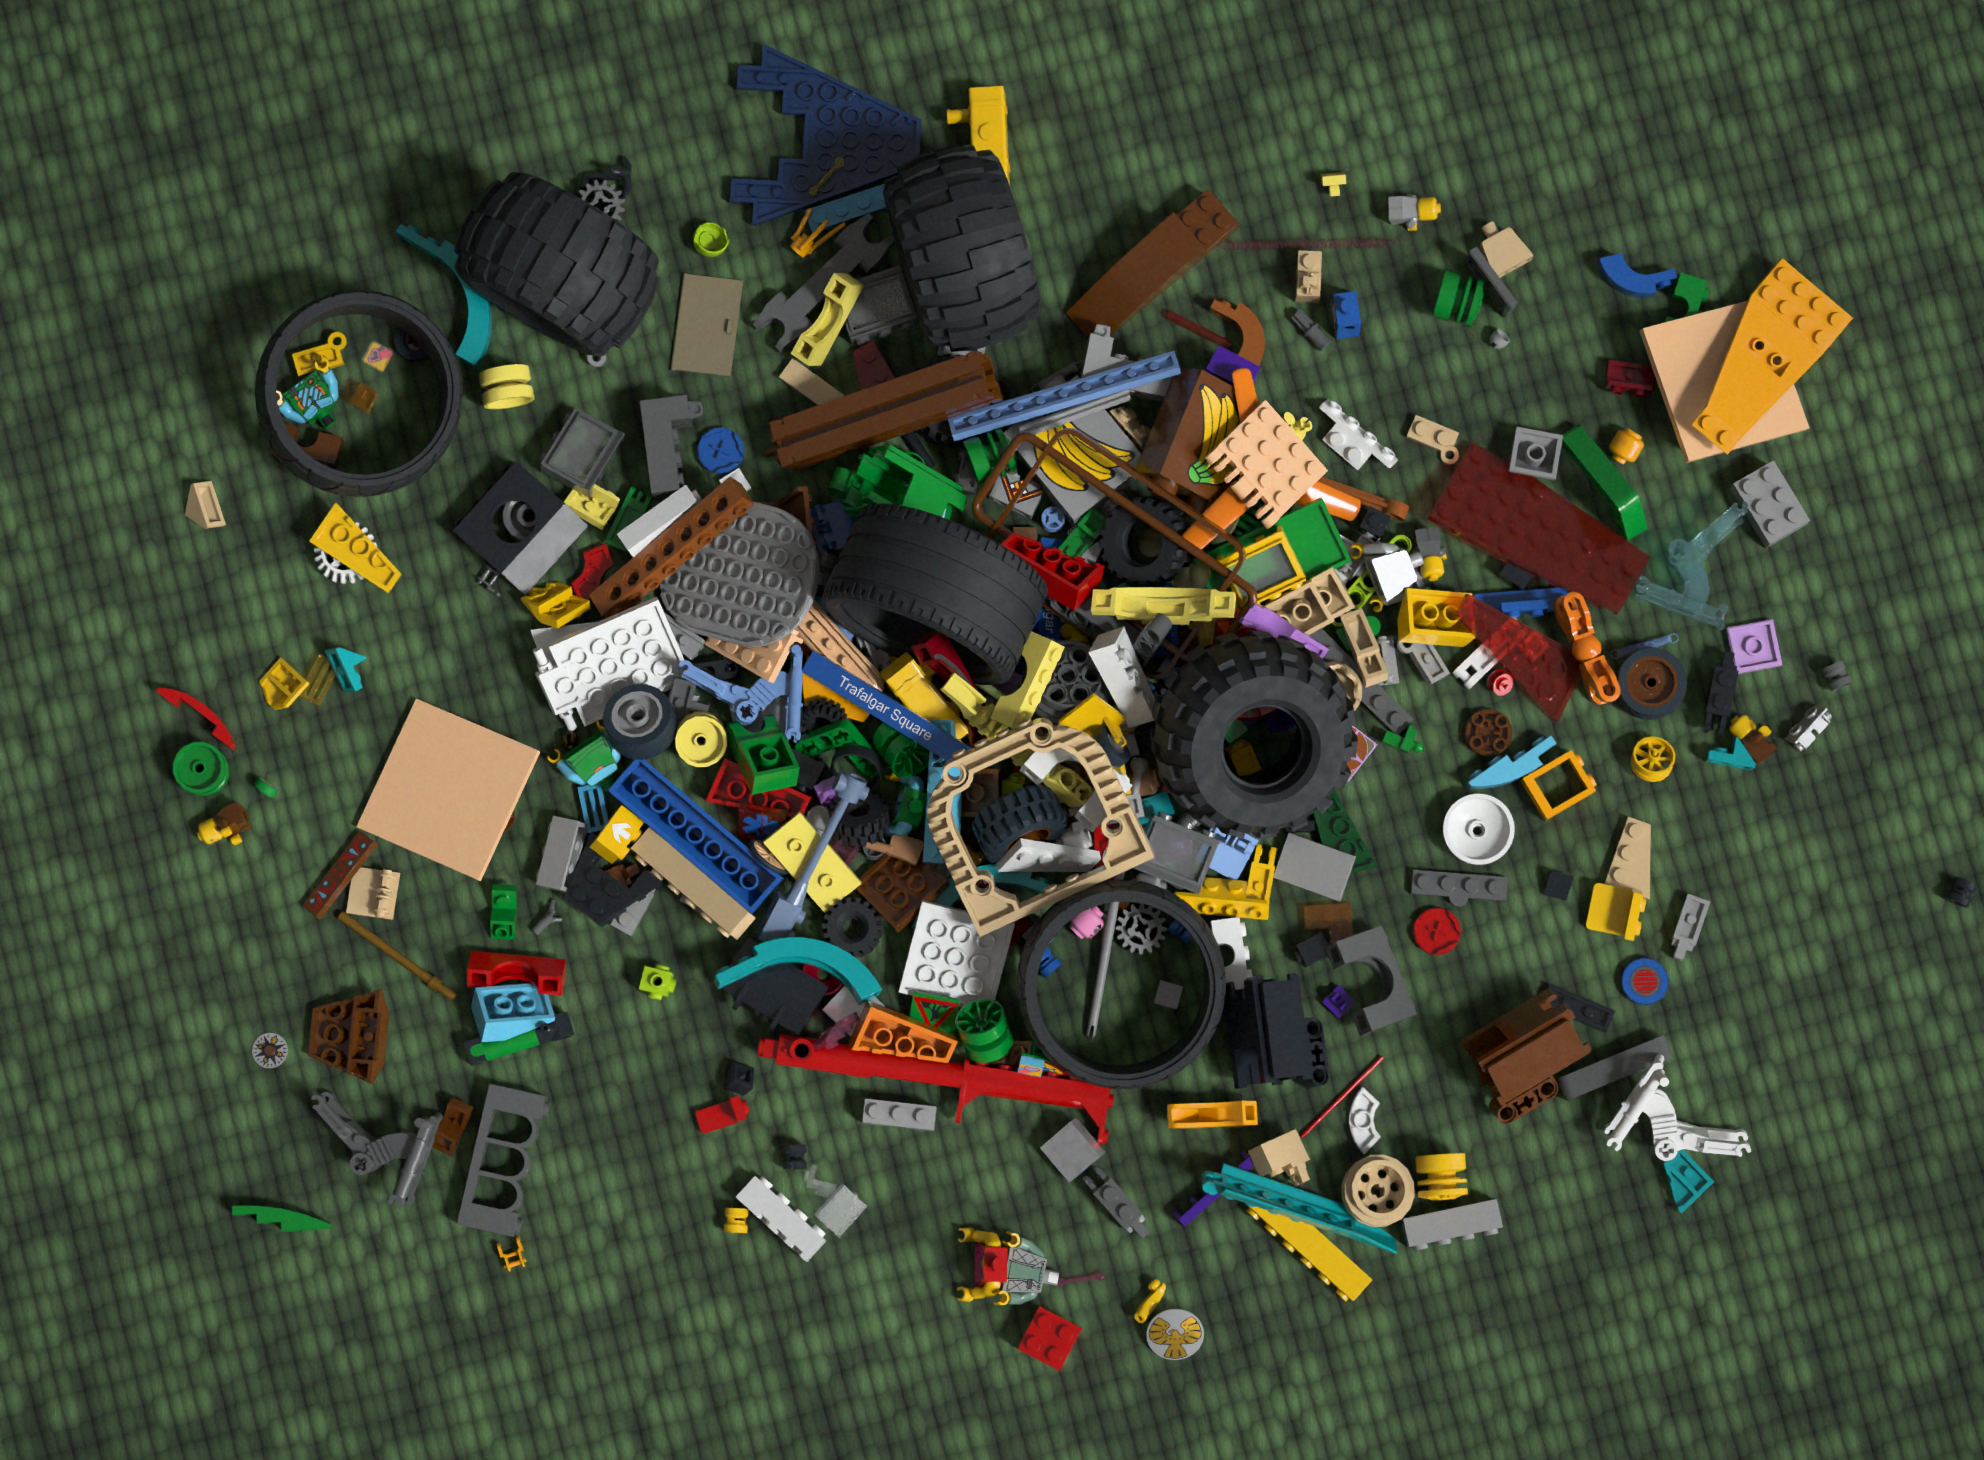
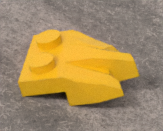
M559 582L546 583V588L544 589L532 587L528 592L529 596L521 597L523 604L541 623L557 629L564 627L565 624L591 609L589 600L573 595L571 586Z

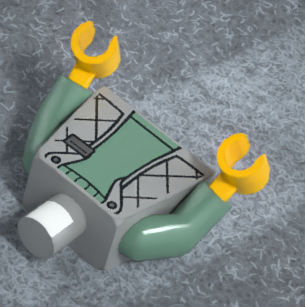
M1007 1231L1006 1233L1011 1235L1010 1242L1003 1241L1004 1245L1010 1246L1007 1262V1282L1003 1284L1002 1291H994L993 1294L1000 1295V1301L993 1302V1304L1021 1305L1035 1299L1037 1294L1041 1293L1043 1283L1057 1286L1059 1271L1045 1269L1047 1259L1044 1258V1252L1032 1241Z

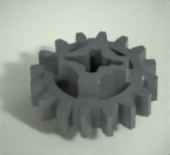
M593 180V186L585 183L586 190L577 191L581 195L580 198L584 201L588 194L592 192L589 204L594 205L598 203V199L600 202L609 203L601 207V211L607 214L609 209L614 207L610 217L616 220L622 219L618 213L625 212V209L620 207V204L624 203L625 199H619L618 196L622 192L621 190L614 191L615 184H611L608 187L607 180H602L601 185H599L597 180ZM602 190L610 193L613 198L608 199L605 197Z

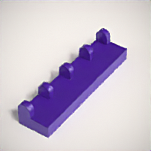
M1242 1150L1240 1155L1245 1161L1237 1168L1249 1171L1254 1166L1251 1157ZM1208 1193L1199 1202L1193 1196H1190L1188 1200L1194 1206L1183 1216L1176 1210L1172 1214L1185 1227L1214 1202L1220 1194L1210 1195Z

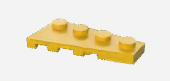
M335 502L309 542L389 594L402 574Z

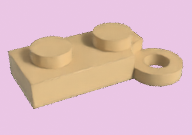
M1416 415L1406 438L1441 452L1440 458L1447 465H1452L1459 459V451L1454 447L1459 433ZM1448 451L1453 452L1454 458L1447 459L1445 453Z

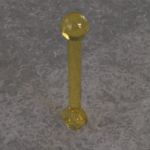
M837 157L833 167L815 186L809 188L811 195H816L820 186L838 167L844 165L842 157Z

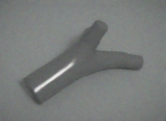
M551 899L550 906L545 915L532 928L537 935L549 924L562 922V917H553L556 912L554 909V899Z

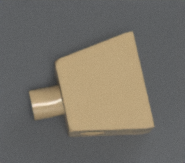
M1492 221L1481 228L1487 239L1481 242L1479 246L1480 251L1499 278L1532 260V252L1510 227L1499 232Z

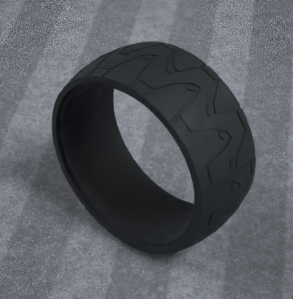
M349 290L328 294L307 303L292 313L277 328L268 341L260 358L255 381V403L259 424L265 439L277 458L288 470L311 486L343 496L365 497L389 493L409 485L427 473L438 462L452 441L461 415L463 400L462 378L458 361L451 345H449L447 338L439 327L426 314L410 303L395 296L370 290ZM345 314H363L381 318L407 332L427 354L438 381L440 394L439 413L435 428L426 446L418 456L408 463L378 474L360 475L344 473L329 468L304 452L288 432L277 402L276 384L279 365L291 341L306 328L321 320Z
M1102 881L1053 904L1033 927L1025 942L1018 964L1017 998L1019 1009L1028 1033L1036 1046L1054 1065L1065 1073L1088 1084L1103 1088L1133 1089L1145 1087L1168 1079L1192 1063L1209 1043L1216 1031L1224 1007L1226 992L1224 962L1219 945L1209 926L1199 913L1183 899H1180V897L1164 888L1142 881ZM1112 902L1142 903L1160 909L1174 917L1193 936L1199 948L1204 967L1205 985L1201 1006L1195 1020L1185 1035L1162 1054L1147 1061L1129 1065L1102 1064L1072 1052L1050 1031L1042 1018L1037 1001V976L1040 962L1055 934L1068 921L1083 911Z

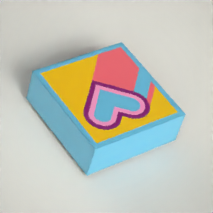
M1021 1056L1018 1073L1041 1077L1045 1061Z

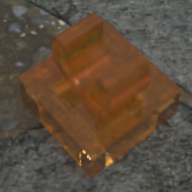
M361 382L359 385H353L352 388L356 391L353 397L348 396L347 400L362 412L370 414L379 393Z

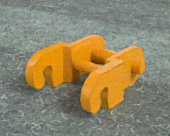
M519 1236L516 1237L519 1249L509 1254H504L500 1242L497 1243L500 1257H504L506 1262L504 1268H507L509 1272L511 1267L520 1264L525 1267L524 1262H527L526 1258L523 1259L521 1251H524ZM519 1255V1260L509 1263V1257Z

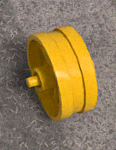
M1645 737L1638 741L1633 749L1630 762L1632 770L1639 778L1645 781H1662L1672 771L1675 763V752L1668 741L1660 737ZM1647 747L1649 753H1647V752H1645V751H1643V750H1641V749ZM1664 752L1667 757H1660V755ZM1636 754L1645 759L1638 761ZM1660 763H1668L1670 765L1664 769Z

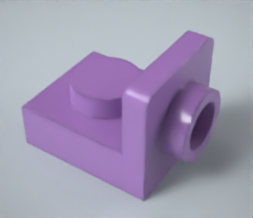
M835 776L813 786L819 802L825 807L833 804L835 798L840 800V797L835 793L836 791L832 789Z

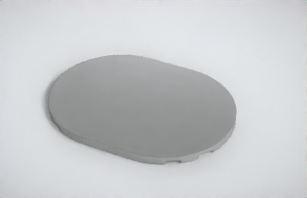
M753 502L754 505L744 515L738 517L730 524L729 528L720 532L713 538L710 544L701 548L692 559L683 563L674 574L669 575L660 583V596L665 608L669 610L675 621L685 629L740 646L761 647L783 639L805 618L817 592L819 559L813 538L799 519L785 510Z

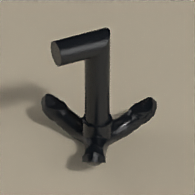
M622 156L620 159L624 169L613 166L609 169V172L583 173L579 190L585 191L584 184L588 183L590 185V182H593V180L598 182L602 180H618L624 183L620 197L624 199L628 196L632 186V166L628 159Z

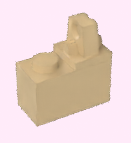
M1298 251L1295 302L1319 303L1322 251Z
M1296 1129L1248 1151L1260 1176L1269 1174L1270 1177H1274L1286 1172L1295 1186L1310 1180L1305 1164L1310 1158Z

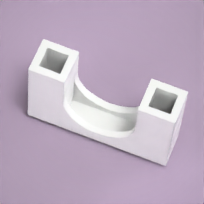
M1056 748L1045 753L1034 752L1024 763L1020 771L1036 785H1039L1059 763L1065 761L1080 763V761L1066 750ZM1114 770L1126 794L1132 787V784L1125 774ZM1095 788L1093 795L1075 815V818L1091 832L1098 827L1103 815L1106 813Z

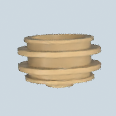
M1370 1155L1355 1162L1345 1173L1341 1185L1342 1201L1347 1212L1358 1223L1369 1227H1386L1401 1220L1410 1210L1415 1196L1414 1181L1408 1169L1400 1161L1387 1155ZM1379 1170L1386 1172L1385 1178H1379ZM1363 1174H1367L1369 1177L1367 1183L1361 1181ZM1391 1183H1396V1192L1391 1190ZM1372 1186H1374L1375 1190H1380L1379 1198L1375 1194H1371ZM1358 1191H1362L1363 1200H1360ZM1387 1200L1393 1201L1394 1207L1392 1209L1386 1207ZM1369 1205H1375L1377 1207L1376 1212L1369 1210Z

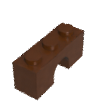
M285 424L288 432L298 444L299 429L296 426ZM319 432L317 441L312 446L301 448L321 464L329 468H338L345 441L342 437ZM267 444L268 451L272 453L271 456L277 458L269 444Z

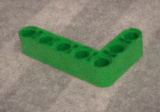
M1578 424L1563 433V448L1609 503L1616 527L1625 541H1629L1647 530L1644 512L1638 495L1584 428Z

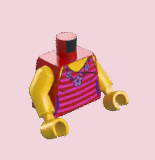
M972 1227L959 1228L958 1230L963 1231L965 1234L964 1238H958L959 1242L975 1241L974 1288L958 1287L957 1291H963L964 1294L962 1298H957V1300L971 1302L974 1298L994 1297L997 1295L993 1294L994 1291H999L1000 1286L1007 1282V1247L1001 1244L998 1235L993 1232L975 1231Z

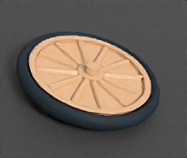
M755 838L749 842L750 851L761 864L778 874L785 875L789 873L763 843L764 840Z

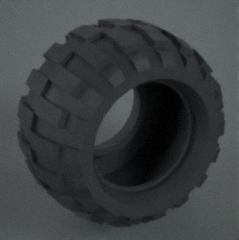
M973 145L949 146L916 156L898 166V175L885 180L883 196L906 281L926 339L933 347L949 345L951 352L972 351L1007 341L1027 330V321L1038 317L1040 314L1041 298L1018 210L1005 172L997 156L990 149L976 151Z
M511 172L503 182L495 180L478 197L460 227L454 246V252L458 255L454 268L460 278L470 288L538 332L569 348L591 356H605L611 347L620 348L630 338L652 304L660 278L655 273L659 259L651 247L640 237L581 198L546 180L526 173Z
M1247 630V636L1243 635L1240 638L1231 632L1214 637L1213 646L1204 650L1202 646L1198 645L1188 652L1186 656L1189 658V661L1180 670L1173 667L1164 679V684L1167 687L1165 694H1161V697L1156 695L1152 709V717L1156 721V726L1150 727L1151 751L1156 757L1155 767L1177 803L1192 818L1206 827L1212 829L1217 827L1221 833L1244 838L1245 833L1250 834V832L1259 839L1277 837L1276 833H1279V829L1284 827L1294 832L1308 825L1306 817L1317 809L1323 814L1334 803L1330 797L1333 791L1341 787L1344 789L1351 775L1347 762L1351 761V757L1356 758L1358 745L1357 735L1352 730V726L1357 725L1353 703L1347 697L1345 685L1333 669L1316 652L1310 651L1299 641L1283 635H1278V638H1276L1269 632ZM1256 707H1275L1290 714L1296 721L1297 728L1294 739L1284 756L1274 765L1259 773L1244 776L1234 775L1228 768L1223 754L1224 739L1230 725L1241 714Z

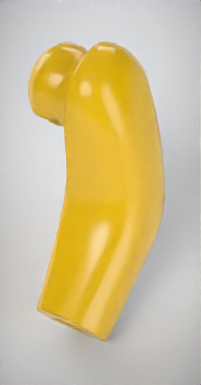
M1154 1279L1149 1283L1148 1288L1152 1292L1139 1305L1134 1315L1137 1322L1144 1323L1159 1304L1166 1289L1164 1282L1160 1283L1158 1279Z

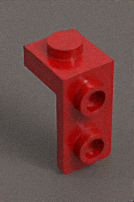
M739 1095L730 1098L729 1101L695 1112L702 1134L748 1120L746 1114L750 1113L746 1099L741 1100Z

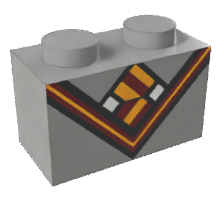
M1008 470L1005 478L999 476L989 495V500L1007 507L1023 482L1019 479L1020 475L1017 473L1011 475ZM1031 481L1012 511L1032 519L1044 495L1041 485Z

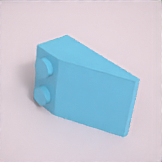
M530 983L475 988L471 1008L481 1042L507 1040L538 1028L545 1023L548 1024L555 1021L549 996L547 994H538L536 988Z

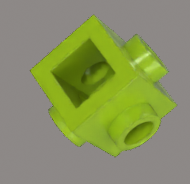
M657 964L655 968L644 966L639 990L647 992L649 998L662 1000V996L668 998L669 992L674 993L677 980L673 979L674 974L669 972V967ZM662 979V984L655 986L656 980Z

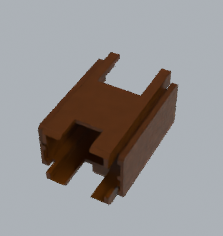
M1552 989L1542 991L1460 1040L1465 1052L1470 1054L1477 1070L1481 1073L1478 1077L1482 1085L1487 1084L1495 1096L1489 1103V1109L1500 1123H1512L1556 1096L1558 1085L1553 1075L1590 1053L1591 1047L1589 1043H1581L1571 1023L1575 1019L1572 1010L1566 1004H1560L1554 1009L1552 1008L1550 1002L1557 998V994Z

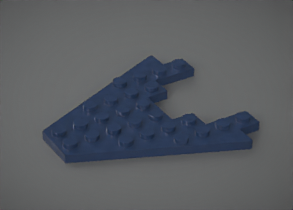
M763 45L761 66L738 65L737 90L783 92L782 115L805 116L803 159L779 158L778 181L731 178L730 203L753 204L752 226L766 223L898 175V166L920 155L922 121L899 108L767 45Z

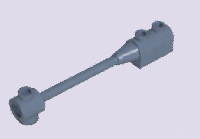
M846 771L845 774L839 772L836 776L832 789L836 791L835 793L840 797V800L801 876L795 881L787 894L779 891L776 892L756 931L759 940L767 942L795 936V932L792 931L795 922L801 924L806 915V911L802 909L809 885L808 881L849 802L857 804L859 799L864 801L868 796L870 788L866 786L867 781L863 777L850 771Z

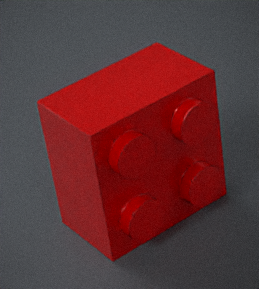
M1039 1306L1018 1350L1060 1371L1082 1328Z

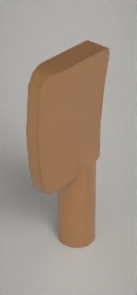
M892 835L890 844L878 841L874 844L867 842L865 848L886 853L888 856L901 859L915 866L924 843L912 837Z

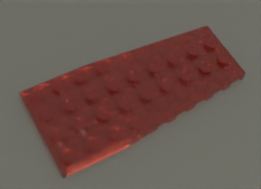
M1471 442L1427 518L1485 553L1514 567L1518 565L1528 570L1527 573L1535 577L1539 575L1549 580V584L1557 587L1559 585L1571 592H1578L1584 598L1593 601V605L1597 607L1603 606L1613 611L1614 615L1620 612L1650 558L1649 555L1533 476L1509 472V463L1474 442Z

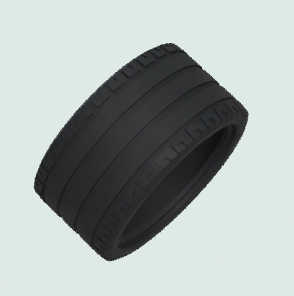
M871 504L864 506L855 519L847 541L838 557L837 564L825 586L822 603L841 625L861 639L897 658L908 652L918 665L920 663L911 646L927 632L936 630L949 637L974 684L1001 685L1009 681L1024 649V644L1027 642L1044 604L1048 587L1044 579L1026 561L1001 544L968 527L911 507L894 504Z

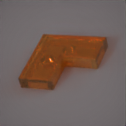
M1351 903L1303 906L1305 930L1328 929L1329 945L1353 936Z

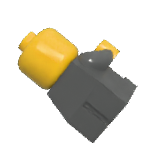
M1438 527L1417 529L1414 532L1416 549L1411 554L1418 551L1423 558L1424 563L1420 565L1421 576L1429 579V581H1436L1444 574L1442 558L1443 560L1447 559L1446 548L1440 546Z

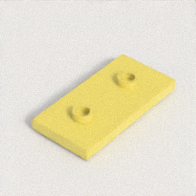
M799 811L766 838L763 843L797 880L808 863L821 835ZM828 844L808 881L809 885L806 892L826 913L831 906L837 904V901L842 900L857 888L861 881Z

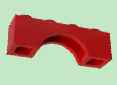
M471 951L467 968V987H489L505 980L517 979L532 984L538 994L562 996L566 979V959Z

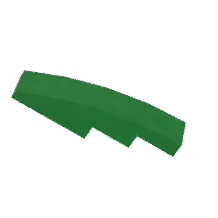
M232 1206L233 1216L257 1215L258 1224L281 1223L282 1232L332 1229L331 1223L286 1209L264 1206Z

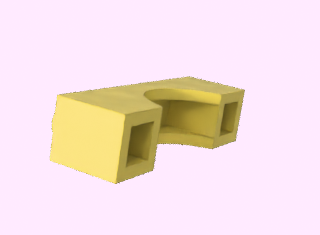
M833 273L823 292L825 304L821 314L808 330L801 333L791 354L808 366H821L864 285L847 273Z
M1031 631L1022 652L1027 663L1025 681L1013 694L1000 696L990 718L1012 729L1018 728L1017 724L1023 720L1031 719L1037 705L1041 701L1047 684L1051 680L1056 664L1061 658L1064 646Z

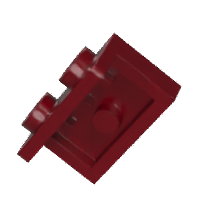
M1609 360L1605 389L1610 390L1612 394L1622 395L1624 392H1630L1635 397L1646 398L1647 395H1652L1654 392L1655 374L1651 365Z

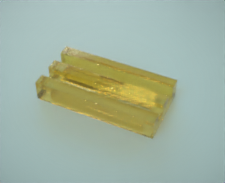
M322 654L318 655L306 678L309 685L299 695V697L318 706H321L336 676L332 668L317 700L313 697L331 665L327 657ZM322 661H324L325 664L323 665L309 695H306V692L310 687Z

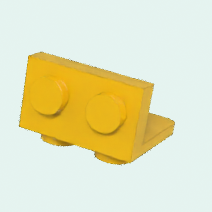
M1595 883L1586 927L1590 930L1621 935L1626 940L1634 941L1635 935L1639 936L1642 922L1638 921L1639 913L1645 910L1646 898H1643V893L1640 890Z

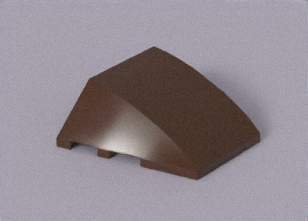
M382 989L313 1008L308 1056L362 1079L369 1084H373L385 1063L389 1012Z

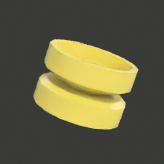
M528 365L498 366L478 374L481 388L487 390L482 394L483 405L486 409L518 407L535 400L532 386L526 384L531 380Z
M695 711L686 715L679 722L675 736L676 749L679 756L687 764L695 767H708L717 763L724 755L727 747V731L722 720L715 714L707 711ZM702 736L705 738V742L700 743L697 738Z

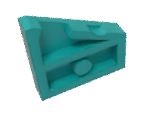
M1683 1149L1677 1151L1673 1159L1663 1163L1677 1211L1680 1214L1714 1183Z

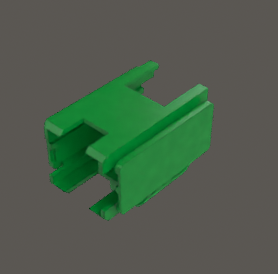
M892 445L870 448L868 453L872 455V458L866 454H860L858 458L861 460L857 470L850 471L843 467H836L828 486L830 493L842 499L840 503L846 506L844 512L854 518H857L864 506L871 504L901 505L942 517L947 503L963 512L968 497L961 493L962 486Z

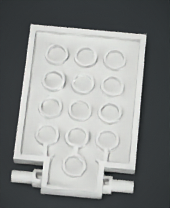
M657 597L548 643L556 662L555 665H552L550 660L546 659L541 647L533 649L539 670L535 675L554 715L559 714V717L564 720L568 731H573L577 728L572 717V708L576 707L584 726L603 719L604 709L608 700L620 689L632 684H648L665 692L671 689L673 677L681 678L685 670H677L679 663L684 658Z

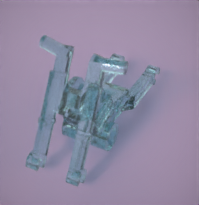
M1743 502L1742 509H1739L1738 504L1734 503L1712 524L1701 531L1694 540L1687 542L1683 539H1676L1670 543L1667 562L1672 569L1676 570L1675 575L1683 587V594L1676 592L1675 589L1670 590L1649 582L1648 578L1641 576L1639 582L1645 585H1636V591L1644 594H1636L1635 599L1639 602H1649L1666 609L1668 612L1672 611L1698 622H1705L1715 626L1718 630H1723L1725 628L1724 618L1728 606L1722 603L1718 608H1714L1706 603L1709 598L1710 589L1707 572L1702 563L1722 539L1738 525L1746 521L1747 502Z

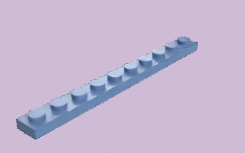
M1171 351L950 418L948 422L954 441L1175 376L1181 374L1175 351Z

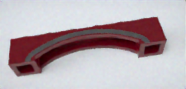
M934 630L927 632L911 646L921 666L930 667L945 683L951 674L956 673L977 690L948 636ZM965 719L969 734V746L974 748L976 742L987 738V736L981 735L978 732V728L972 727L969 724L970 721Z

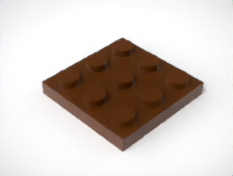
M885 854L859 878L861 884L855 889L899 933L918 915L922 900L932 902L950 883L930 862H923L922 854H920L915 866Z

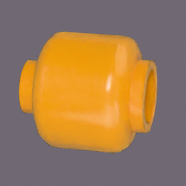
M1628 428L1618 430L1609 445V450L1614 454L1612 458L1622 464H1625L1626 461L1635 462L1644 447V443L1641 440L1642 436Z

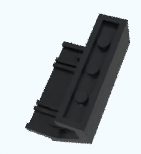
M515 461L503 469L502 475L496 482H492L487 487L486 493L480 499L472 503L470 510L464 517H460L455 522L454 528L451 531L498 570L518 591L526 595L588 525L562 500ZM511 501H520L528 504L533 509L536 517L533 532L525 540L517 543H508L499 539L493 529L495 513L502 505Z

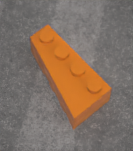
M867 1000L848 1044L855 1051H871L877 1054L886 1053L900 1057L908 1056L922 1060L948 1063L958 1041L954 1034Z

